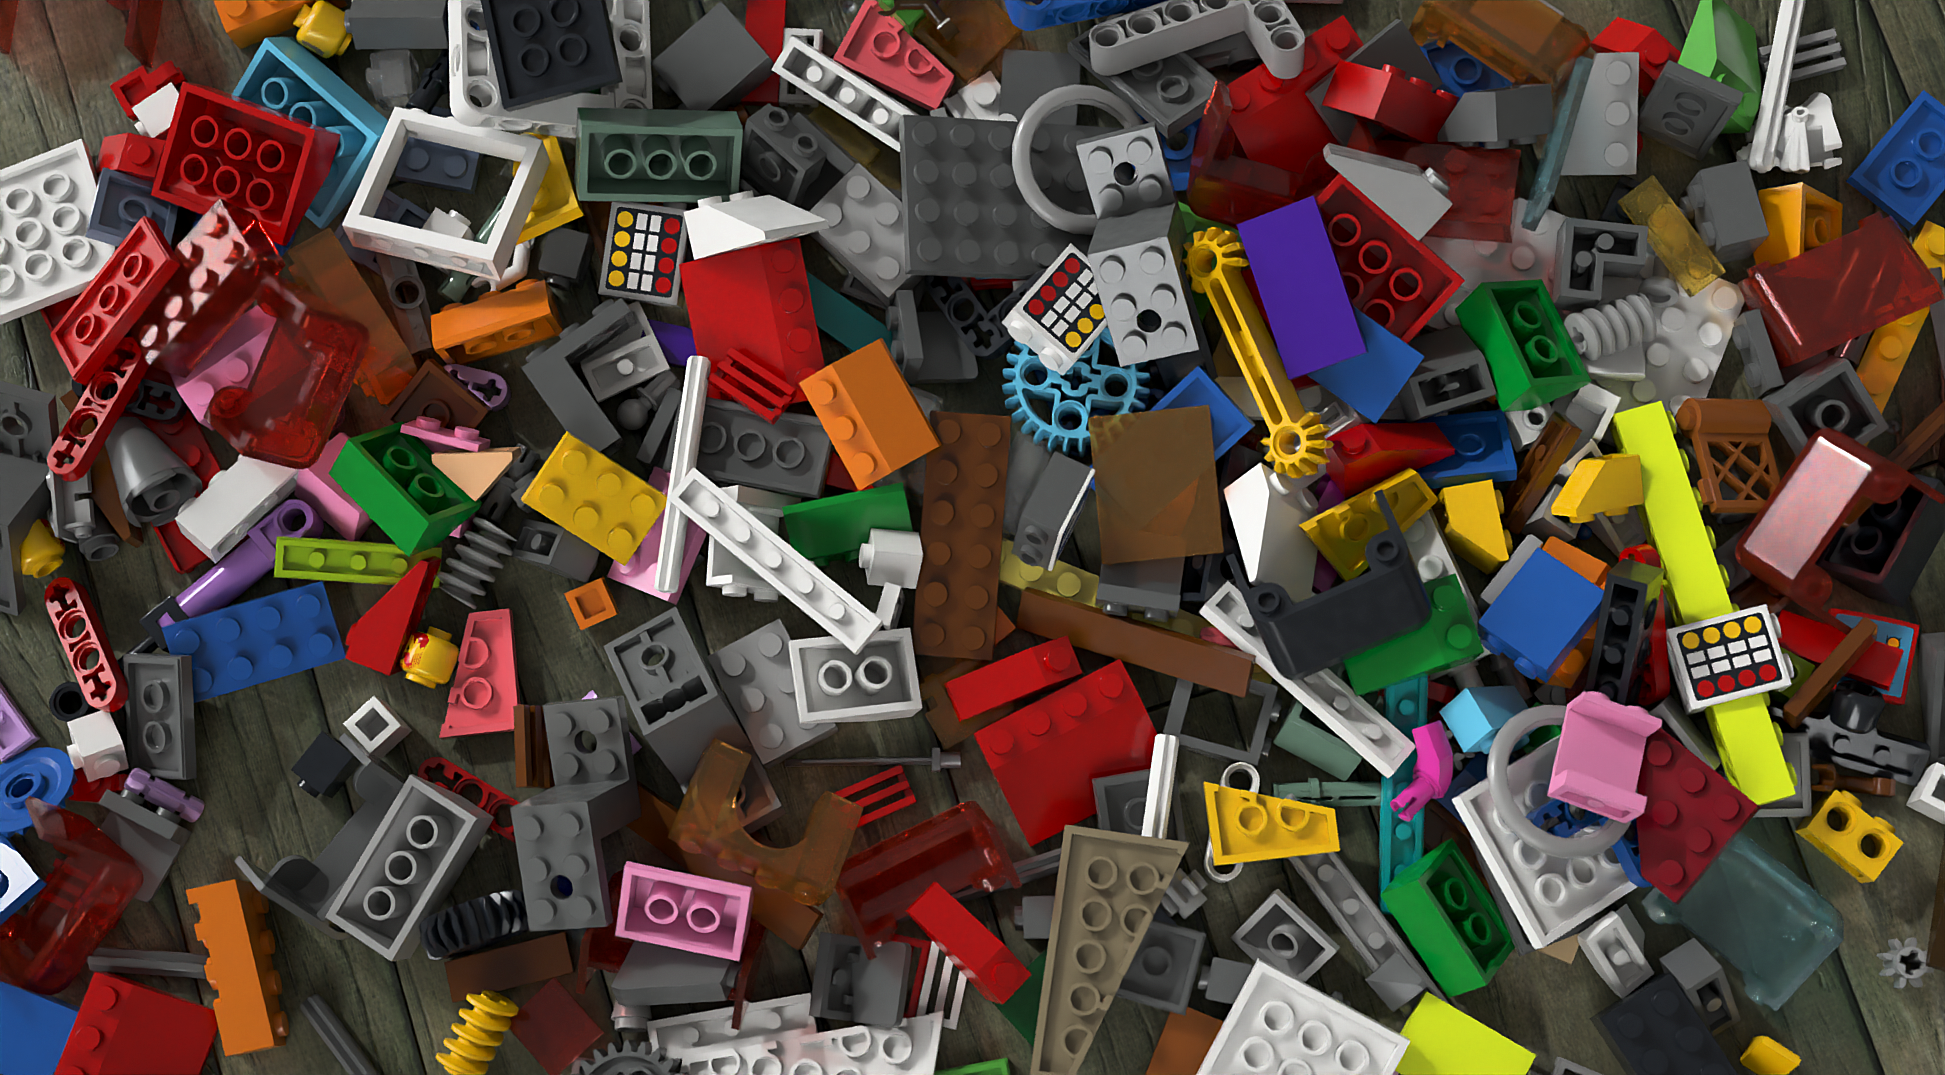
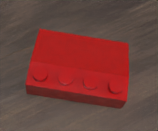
M1344 15L1305 38L1304 68L1300 75L1291 79H1280L1273 76L1265 63L1226 85L1229 88V99L1217 106L1227 125L1229 144L1243 165L1251 168V177L1255 183L1258 182L1257 186L1271 206L1287 197L1293 190L1296 189L1297 191L1333 169L1325 161L1323 148L1328 143L1339 145V143L1305 92L1335 69L1339 59L1345 61L1364 45ZM1383 131L1360 151H1363L1391 133Z
M183 81L151 195L286 246L330 172L341 134L216 88Z
M1338 173L1318 195L1317 200L1353 306L1408 344L1465 280L1424 242L1415 239L1350 181Z
M799 238L757 245L679 264L696 354L710 360V374H715L718 370L717 365L721 360L725 361L728 357L726 353L732 347L796 389L797 395L789 406L809 402L799 383L825 368ZM735 363L733 368L779 398H783L784 395ZM726 375L723 379L764 407L770 409L776 407L730 376ZM708 382L706 397L737 402Z
M1118 659L973 734L1029 846L1032 847L1063 831L1065 825L1073 826L1097 813L1092 779L1151 769L1157 732L1121 659Z
M95 971L54 1075H201L219 1030L215 1011L211 1007L116 973Z

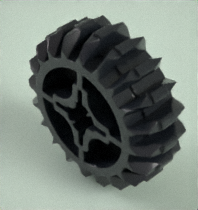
M513 889L481 896L477 899L441 910L425 918L421 922L419 929L422 947L426 949L428 958L443 960L458 957L527 932L529 924L524 892Z

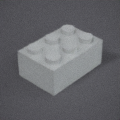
M859 162L809 211L826 219L829 225L828 229L810 233L809 235L887 307L892 306L897 290H912L925 277V275L905 274L902 202Z
M780 618L707 656L757 755L767 769L839 732L835 722L800 723L788 644L791 638Z

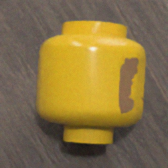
M325 0L316 1L311 8L304 4L293 22V25L299 28L297 32L298 43L323 58H330L334 54L341 56L353 37L352 33H347L345 29V12Z

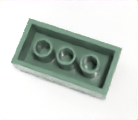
M577 107L574 183L578 200L698 203V200L721 196L722 202H729V195L739 193L743 127L737 112Z

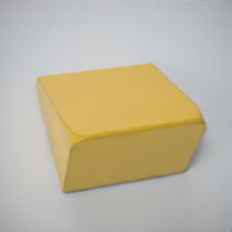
M1753 1036L1740 1058V1063L1757 1075H1788L1800 1064L1801 1059H1799L1800 1056L1768 1036Z

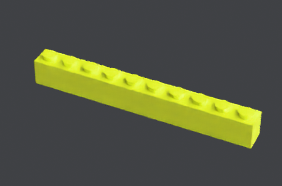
M1662 401L1614 414L1608 427L1617 453L1640 455L1644 504L1635 505L1648 545H1651L1660 557L1661 569H1664L1662 579L1663 590L1675 626L1679 627L1740 611L1736 603L1731 604L1726 588H1729L1728 574L1722 564H1717L1713 549H1716L1715 536L1709 525L1704 526L1699 512L1703 510L1701 495L1696 487L1691 488L1686 473L1690 471L1689 461L1683 449L1678 450L1673 435L1677 433V428L1672 413L1670 411L1665 412ZM1768 691L1708 706L1704 709L1728 782L1759 806L1795 795L1794 786H1797L1798 783L1792 764L1790 762L1785 763L1780 746L1784 745L1781 729L1777 722H1771L1766 708L1770 705Z

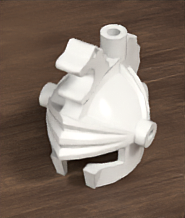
M1816 92L1803 104L1794 108L1785 105L1773 167L1778 166L1780 170L1785 172L1803 174L1808 173L1810 167L1823 166L1825 170L1842 164L1841 157H1833L1832 150L1841 148L1842 141L1832 113L1834 107L1827 95ZM1757 120L1754 121L1750 132L1745 133L1746 142H1753ZM1748 143V146L1742 147L1737 152V161L1747 159L1749 165L1753 143Z

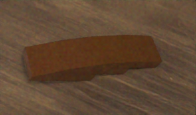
M72 389L59 399L72 414L81 397L77 396ZM90 418L83 423L81 427L82 435L90 434L96 429L98 424L96 418ZM75 440L74 445L77 444L81 448L84 446L78 440ZM104 443L90 467L92 492L89 494L123 541L138 548L144 544L141 527L131 524L123 513L108 452Z

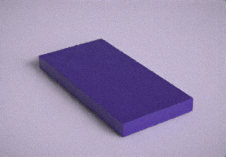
M1313 195L1237 224L1289 380L1297 379L1369 353L1316 196Z

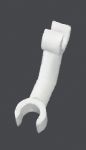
M535 237L515 246L513 264L505 270L501 281L480 276L475 278L471 285L474 288H478L488 283L491 285V291H500L525 277Z

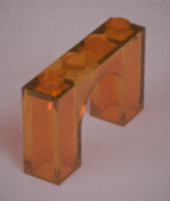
M714 738L700 756L668 838L678 842L679 847L687 852L694 854L702 853L715 859L717 864L726 870L741 871L754 877V880L763 887L783 890L791 894L798 903L819 907L834 892L863 807L826 790L813 804L797 845L783 849L764 846L753 840L744 831L736 813L737 792L752 755Z

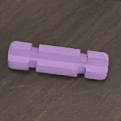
M134 768L128 775L124 788L137 795L139 793L144 794V799L172 813L176 810L180 812V817L189 822H195L202 814L205 803L193 795L188 798L185 796V791L157 777L154 780L150 779V774L140 768Z

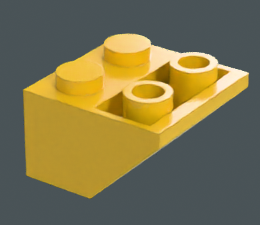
M1492 480L1443 488L1437 495L1439 500L1432 506V510L1451 551L1487 575L1496 573L1509 560L1508 554L1513 552L1510 533L1508 530L1502 529L1500 514H1504V503L1500 490L1494 491Z

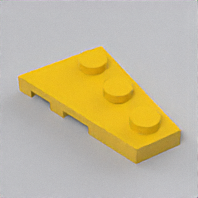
M526 133L543 140L550 163L516 245L584 216L559 136ZM513 161L512 175L514 178L521 162Z
M1408 468L1298 526L1343 580L1348 582L1357 578L1369 566L1365 555L1369 540L1376 534L1388 530L1374 492L1383 490L1402 534L1439 500L1418 472Z
M1209 782L1203 783L1214 866L1340 851L1335 809L1257 794L1247 790L1233 789Z

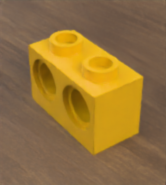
M1836 789L1831 792H1825L1813 806L1812 816H1806L1795 832L1861 884L1874 882L1904 842L1894 835L1896 829L1890 823L1878 816L1872 818L1861 809L1862 803L1851 793L1845 790L1839 792ZM1831 809L1838 812L1841 816L1842 826L1839 831L1833 830L1827 823V814ZM1864 836L1870 837L1875 843L1876 850L1871 858L1866 856L1861 849V840Z

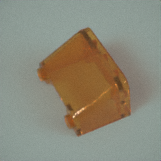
M1424 0L1409 28V32L1419 46L1422 47L1428 39L1436 38L1438 39L1436 44L1443 48L1450 40L1513 83L1512 86L1551 84L1552 101L1591 47L1588 33L1581 25L1570 22L1539 0Z

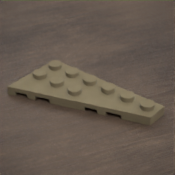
M1065 825L1030 1075L1077 1074L1185 854L1189 842Z

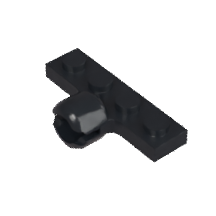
M1844 680L1837 684L1828 708L1823 712L1812 711L1796 730L1783 721L1784 703L1770 700V705L1766 707L1771 722H1777L1782 733H1808L1809 757L1887 779H1894L1912 786H1917L1931 753L1930 746L1927 743L1877 729V723L1885 706L1883 696L1877 689L1859 681Z

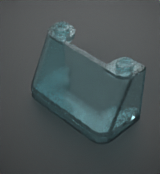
M1741 831L1678 905L1655 886H1650L1641 900V904L1645 906L1644 911L1656 923L1663 925L1667 922L1674 925L1679 921L1743 973V980L1747 985L1744 988L1746 994L1761 1006L1767 1004L1774 1011H1777L1844 940V919L1841 913L1828 900Z

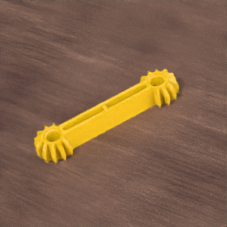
M1210 227L1206 232L1198 231L1193 233L1194 243L1187 242L1183 244L1188 255L1187 258H1182L1181 261L1183 266H1187L1185 273L1188 282H1192L1191 290L1196 293H1207L1271 433L1270 438H1264L1260 441L1265 446L1270 447V451L1265 455L1264 459L1268 462H1275L1274 471L1278 474L1287 473L1290 478H1302L1304 474L1315 475L1319 473L1318 464H1326L1330 461L1324 453L1325 448L1329 449L1335 445L1332 441L1325 440V435L1331 427L1327 424H1320L1321 415L1317 412L1305 413L1292 382L1288 379L1285 367L1240 272L1241 267H1246L1250 264L1247 259L1241 258L1245 251L1243 243L1237 242L1238 235L1234 232L1223 231L1217 227ZM1216 254L1217 265L1213 270L1211 263L1214 255ZM1297 434L1301 439V446L1298 452L1294 447V439Z

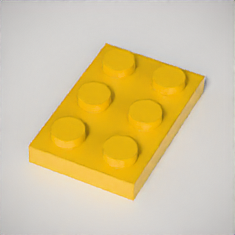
M566 431L521 500L612 559L626 566L666 507L667 495Z

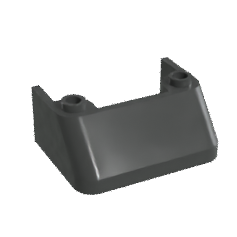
M343 733L339 740L362 763L353 776V788L366 801L312 863L303 856L290 855L280 860L269 873L240 855L234 861L260 893L335 940L348 939L353 935L325 916L406 782V779L379 757L370 754L365 747L345 733Z

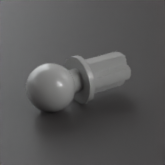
M668 370L657 375L644 388L638 387L636 389L640 396L638 399H627L619 405L617 409L619 424L627 430L642 428L648 421V411L652 409L657 413L669 386L675 389L680 388L681 383L676 375Z

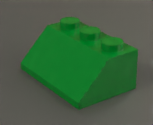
M1542 279L1482 282L1455 309L1463 330L1484 355L1496 391L1495 397L1502 412L1533 410L1578 390L1591 382Z
M401 421L348 439L328 474L368 514L370 519L376 522L395 542L396 546L408 557L436 547L480 508L482 502L480 500L475 502L432 463V454L434 453L418 437L401 433V426L405 424Z
M903 482L782 507L791 547L807 560L814 562L819 570L829 568V562L845 559L847 564L858 563L861 544H868L871 528L913 532Z
M1453 839L1445 841L1398 873L1380 894L1388 910L1394 915L1408 936L1410 943L1417 950L1431 971L1433 978L1439 983L1448 998L1486 986L1515 948L1497 905Z

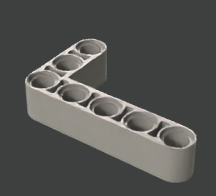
M1167 0L1095 25L1089 34L1091 67L1096 73L1111 76L1245 31L1272 75L1280 79H1291L1300 75L1304 68L1305 36L1283 0Z

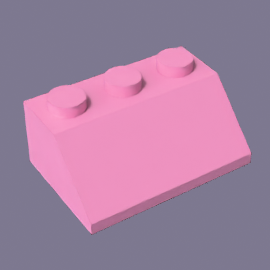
M264 300L221 331L212 335L208 340L193 348L192 351L169 364L167 368L177 391L198 422L213 431L311 363L299 345L294 341V338L270 303Z
M626 861L615 936L739 961L749 932L754 902L752 887Z

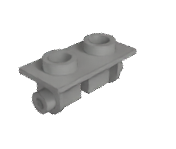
M75 458L69 459V464H72ZM91 468L84 477L72 482L64 481L49 469L46 481L51 492L52 511L50 513V524L55 537L78 543V538L92 536V530L96 528L93 500H79L78 497L80 494L92 492Z

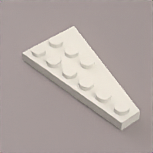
M944 1011L929 1013V1015L903 1018L901 1025L897 1028L880 1025H860L799 1036V1038L763 1042L759 1045L743 1048H729L684 1056L680 1073L689 1072L690 1075H935Z

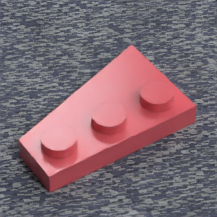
M865 0L833 60L862 79L929 111L941 108L943 100L946 99L955 82V76L922 44L919 45L894 17L880 15L878 12L884 10L876 0Z
M507 608L469 613L458 657L459 665L454 685L451 687L448 698L449 706L445 723L442 724L439 738L442 740L514 731L513 706L520 705L512 610Z

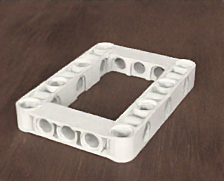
M448 0L450 107L453 116L461 124L469 127L576 138L577 107L653 109L649 0H605L623 82L602 87L601 95L579 93L511 112L503 109L481 0ZM468 19L475 21L480 27V31L474 29L469 24ZM620 40L624 41L628 45L630 51L626 50L622 46ZM469 95L478 98L482 108L473 104Z

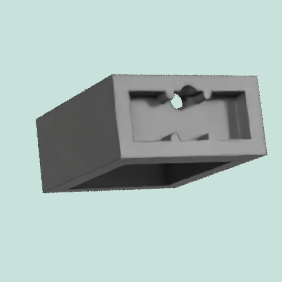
M1177 677L1162 734L1178 737L1179 749L1229 763L1245 762L1256 768L1259 760L1266 762L1272 743V738L1265 736L1269 721L1277 722L1282 705V699L1276 697L1278 686L1251 680L1249 693L1263 696V701L1250 750L1245 752L1180 734L1194 682Z

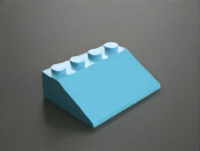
M268 37L262 42L232 95L341 134L330 172L305 213V216L320 229H324L355 197L388 120L304 46L299 44L295 38Z

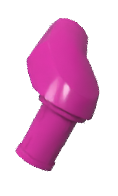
M1441 720L1412 729L1418 754L1417 762L1413 768V781L1390 802L1394 812L1399 808H1403L1409 802L1408 806L1398 814L1401 819L1410 822L1413 816L1431 798H1443L1450 786L1453 771V752Z

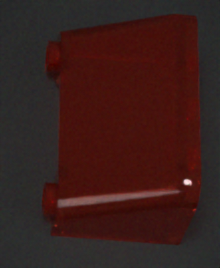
M1879 211L1857 221L1860 229L1773 267L1770 261L1767 260L1746 270L1749 277L1737 284L1749 311L1760 309L1779 370L1945 299L1939 282L1892 215L1883 218Z
M265 271L257 290L256 301L264 313L277 318L248 388L229 385L219 389L211 398L203 418L242 456L293 469H306L318 461L325 448L368 349L370 333L367 327L353 316L290 280Z

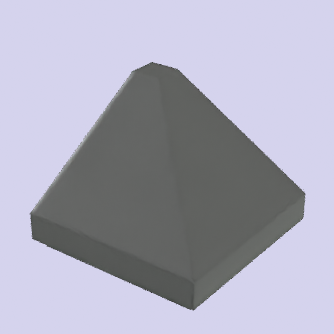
M1397 952L1365 979L1392 1012H1395L1428 986Z

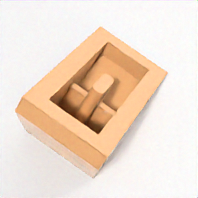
M521 447L486 448L480 452L466 449L441 450L432 454V463L476 502L486 496L522 455Z

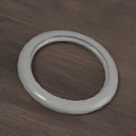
M1074 84L1056 88L1042 95L1026 110L1017 126L1012 144V167L1016 183L1025 201L1039 217L1058 229L1073 234L1093 235L1098 221L1096 214L1081 215L1063 210L1052 203L1041 191L1034 178L1031 165V147L1034 136L1041 123L1051 113L1065 106L1075 104L1092 105L1103 109L1114 116L1125 129L1142 125L1143 122L1128 103L1112 92L1096 86ZM1137 169L1135 170L1134 178L1138 175Z
M1540 705L1525 709L1510 718L1497 732L1489 751L1487 765L1488 785L1497 812L1513 833L1523 842L1542 853L1560 858L1583 859L1601 854L1618 842L1628 830L1631 821L1625 824L1609 818L1600 829L1590 835L1579 838H1562L1548 834L1536 827L1523 815L1515 803L1507 776L1509 756L1514 745L1524 734L1534 728L1545 725H1563L1567 706Z

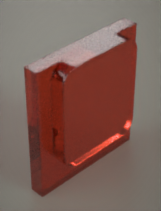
M555 977L518 1011L517 1015L510 1018L512 1023L509 1029L549 1075H559L604 1033Z

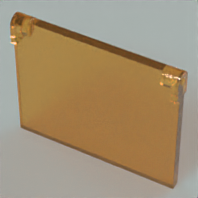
M1210 405L1119 415H1094L1088 418L1093 469L1096 470L1094 481L1102 564L1111 566L1114 563L1224 553Z

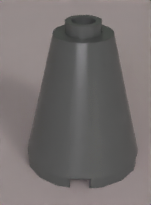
M119 417L105 441L123 513L127 520L136 527H142L140 522L150 521L154 527L167 524L175 520L181 506L191 499L197 490L201 495L203 490L202 481L198 474L139 418Z

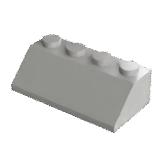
M410 774L325 917L391 962L411 958L421 941L419 929L421 922L430 915L438 913L494 817L464 797Z

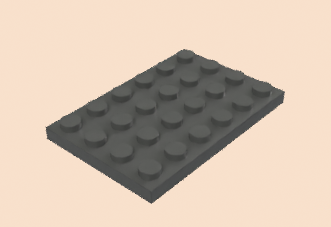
M905 114L899 119L905 274L1028 280L1037 272L1047 270L1070 243L1087 257L1093 235L1073 234L1058 229L1039 217L1025 201L1016 183L1012 167V144L1019 122ZM1041 123L1031 147L1033 174L1041 191L1052 203L1063 210L1081 215L1096 214L1076 149L1077 140L1125 128ZM1123 162L1115 167V171L1121 179H1132L1131 163Z

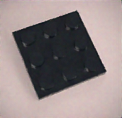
M481 0L504 110L511 112L623 82L605 0Z

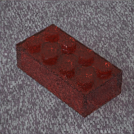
M1373 139L1359 140V151L1415 164L1424 172L1431 167L1448 182L1447 185L1451 188L1448 194L1453 204L1424 236L1513 243L1523 173L1521 150L1484 149V147L1473 146L1463 147L1459 145Z
M220 198L204 214L184 240L178 244L174 253L181 263L180 267L130 329L150 366L186 378L286 266L257 216Z

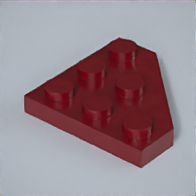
M1662 728L1649 735L1646 739L1637 782V794L1647 797L1644 813L1636 817L1641 875L1678 905L1761 808Z

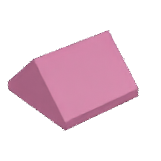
M341 432L300 463L294 495L316 510L324 521L348 541H359L373 520L328 474L345 443L350 439L348 435Z

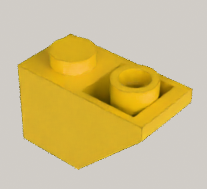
M1613 453L1580 460L1552 504V515L1569 516L1570 523H1583L1595 520V513L1603 512V516L1624 515L1628 513V507L1644 504L1640 455Z

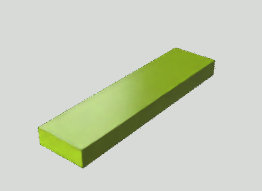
M277 536L274 577L396 585L420 560L432 556L441 558L442 547H434L408 557L396 544ZM437 575L432 588H439L440 579Z

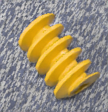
M486 989L482 990L481 995H467L466 999L474 1006V1009L460 1008L458 1014L467 1022L465 1025L452 1024L451 1029L459 1036L458 1040L445 1038L443 1044L451 1050V1053L438 1052L435 1057L444 1066L445 1070L452 1075L486 1074L489 1067L487 1061L494 1059L496 1055L494 1046L501 1045L504 1036L501 1031L509 1030L512 1023L509 1016H515L519 1011L517 1005L502 994Z

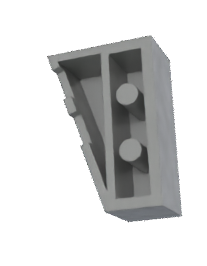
M1639 52L1595 53L1558 161L1552 173L1554 176L1636 174Z

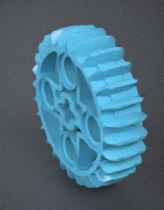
M1105 327L1092 342L1093 346L1091 349L1084 352L1062 376L1057 371L1050 370L1043 365L1039 356L1029 346L1015 340L1014 347L1020 354L1008 353L1006 357L1008 363L1015 366V368L1003 369V377L1013 382L1003 384L1002 391L1004 394L1014 395L1005 400V406L1007 409L1018 408L1011 416L1012 422L1015 424L1023 420L1025 421L1021 427V434L1023 436L1031 431L1036 432L1033 438L1035 446H1038L1043 439L1048 440L1049 453H1052L1057 444L1062 445L1064 456L1068 457L1071 447H1077L1079 456L1083 458L1086 446L1091 445L1095 454L1098 455L1100 454L1101 441L1105 440L1106 444L1111 447L1115 443L1113 436L1115 433L1122 437L1128 431L1124 426L1126 423L1134 426L1139 421L1133 414V411L1145 413L1146 405L1139 401L1138 398H1148L1150 390L1149 388L1139 386V384L1148 383L1150 381L1149 372H1139V370L1145 368L1148 361L1127 365L1124 368L1098 364L1101 341L1116 353L1109 327ZM1033 370L1043 371L1047 375V380L1043 384L1036 386L1029 384L1025 378ZM1075 376L1081 377L1082 384H1080L1079 390L1071 389L1070 383ZM1112 381H1119L1126 386L1127 391L1124 395L1114 397L1106 392L1105 387ZM1028 398L1054 402L1052 425L1044 422L1035 413ZM1091 407L1118 411L1108 422L1088 431ZM1067 414H1073L1080 418L1081 425L1077 429L1066 430L1060 426V419Z

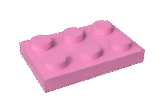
M654 466L648 483L668 495L671 473H666L663 469ZM665 507L626 566L614 560L607 577L677 605L707 532L688 517L678 591L671 594L657 591L654 583Z

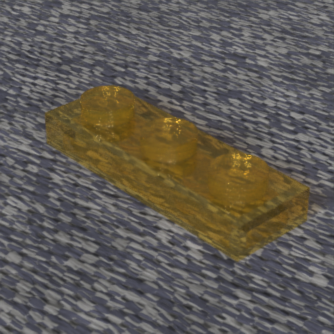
M1654 175L1648 177L1617 201L1635 225L1648 226L1647 242L1689 297L1695 296L1726 272Z

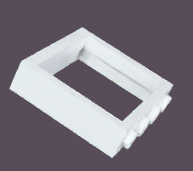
M394 107L342 226L352 246L501 281L550 163L543 140L526 133L518 135L499 129L469 127L461 124L455 117L443 118L434 116L417 108L408 110ZM408 137L521 162L487 244L373 218Z

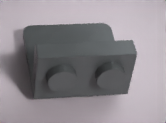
M897 290L892 306H888L886 309L887 330L892 333L891 354L907 383L933 384L975 381L978 375L976 357L968 349L942 311L916 312L913 291ZM957 311L960 321L969 319L965 312Z
M1802 304L1761 315L1758 308L1743 312L1733 322V341L1736 348L1740 350L1745 365V377L1748 385L1753 390L1755 399L1770 395L1828 357L1813 310L1809 305Z
M1116 527L1108 529L1095 607L1103 608V613L1116 616H1127L1128 612L1144 614V619L1154 622H1168V618L1176 619L1181 598L1180 588L1187 548L1186 541L1181 537Z
M125 788L120 795L107 789L98 804L110 809V812L81 860L80 867L84 872L143 902H151L192 832L178 825L182 817L160 806L156 813L142 807L146 799Z
M820 932L809 1016L894 1028L899 1027L903 1020L912 954L911 945L903 942Z

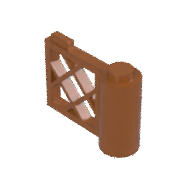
M1688 398L1677 411L1676 423L1678 428L1686 438L1692 439L1702 477L1697 484L1702 503L1709 504L1711 513H1781L1788 508L1768 437L1772 417L1761 399ZM1709 447H1716L1729 457L1723 466L1711 457ZM1744 447L1757 448L1760 459L1758 466L1741 453ZM1734 462L1751 475L1746 484L1728 471ZM1721 480L1739 494L1735 500H1722L1718 485ZM1756 480L1768 489L1771 500H1763L1751 490Z

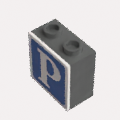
M1055 451L1021 514L1011 553L1018 556L1021 561L1028 565L1040 566L1052 571L1085 507L1096 470Z

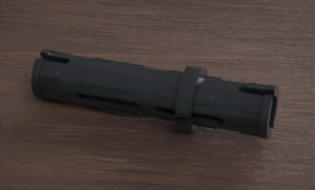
M468 19L469 24L476 29L478 24ZM442 49L431 68L424 70L421 75L422 82L406 104L408 110L417 108L430 114L441 96L449 92V49Z

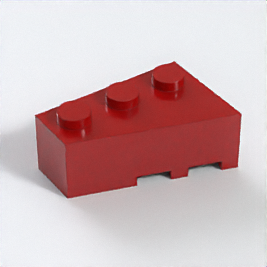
M1339 59L1322 105L1353 114L1357 120L1365 123L1369 121L1386 129V132L1427 149L1454 156L1456 152L1454 142H1438L1437 133L1456 107L1459 97L1438 89L1436 93L1431 92L1432 84L1414 77H1410L1408 81L1404 79L1407 72L1391 65L1384 64L1382 70Z

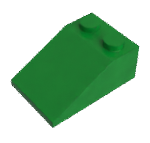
M1456 573L1424 582L1433 607L1431 619L1425 626L1343 661L1356 697L1470 663L1484 652Z

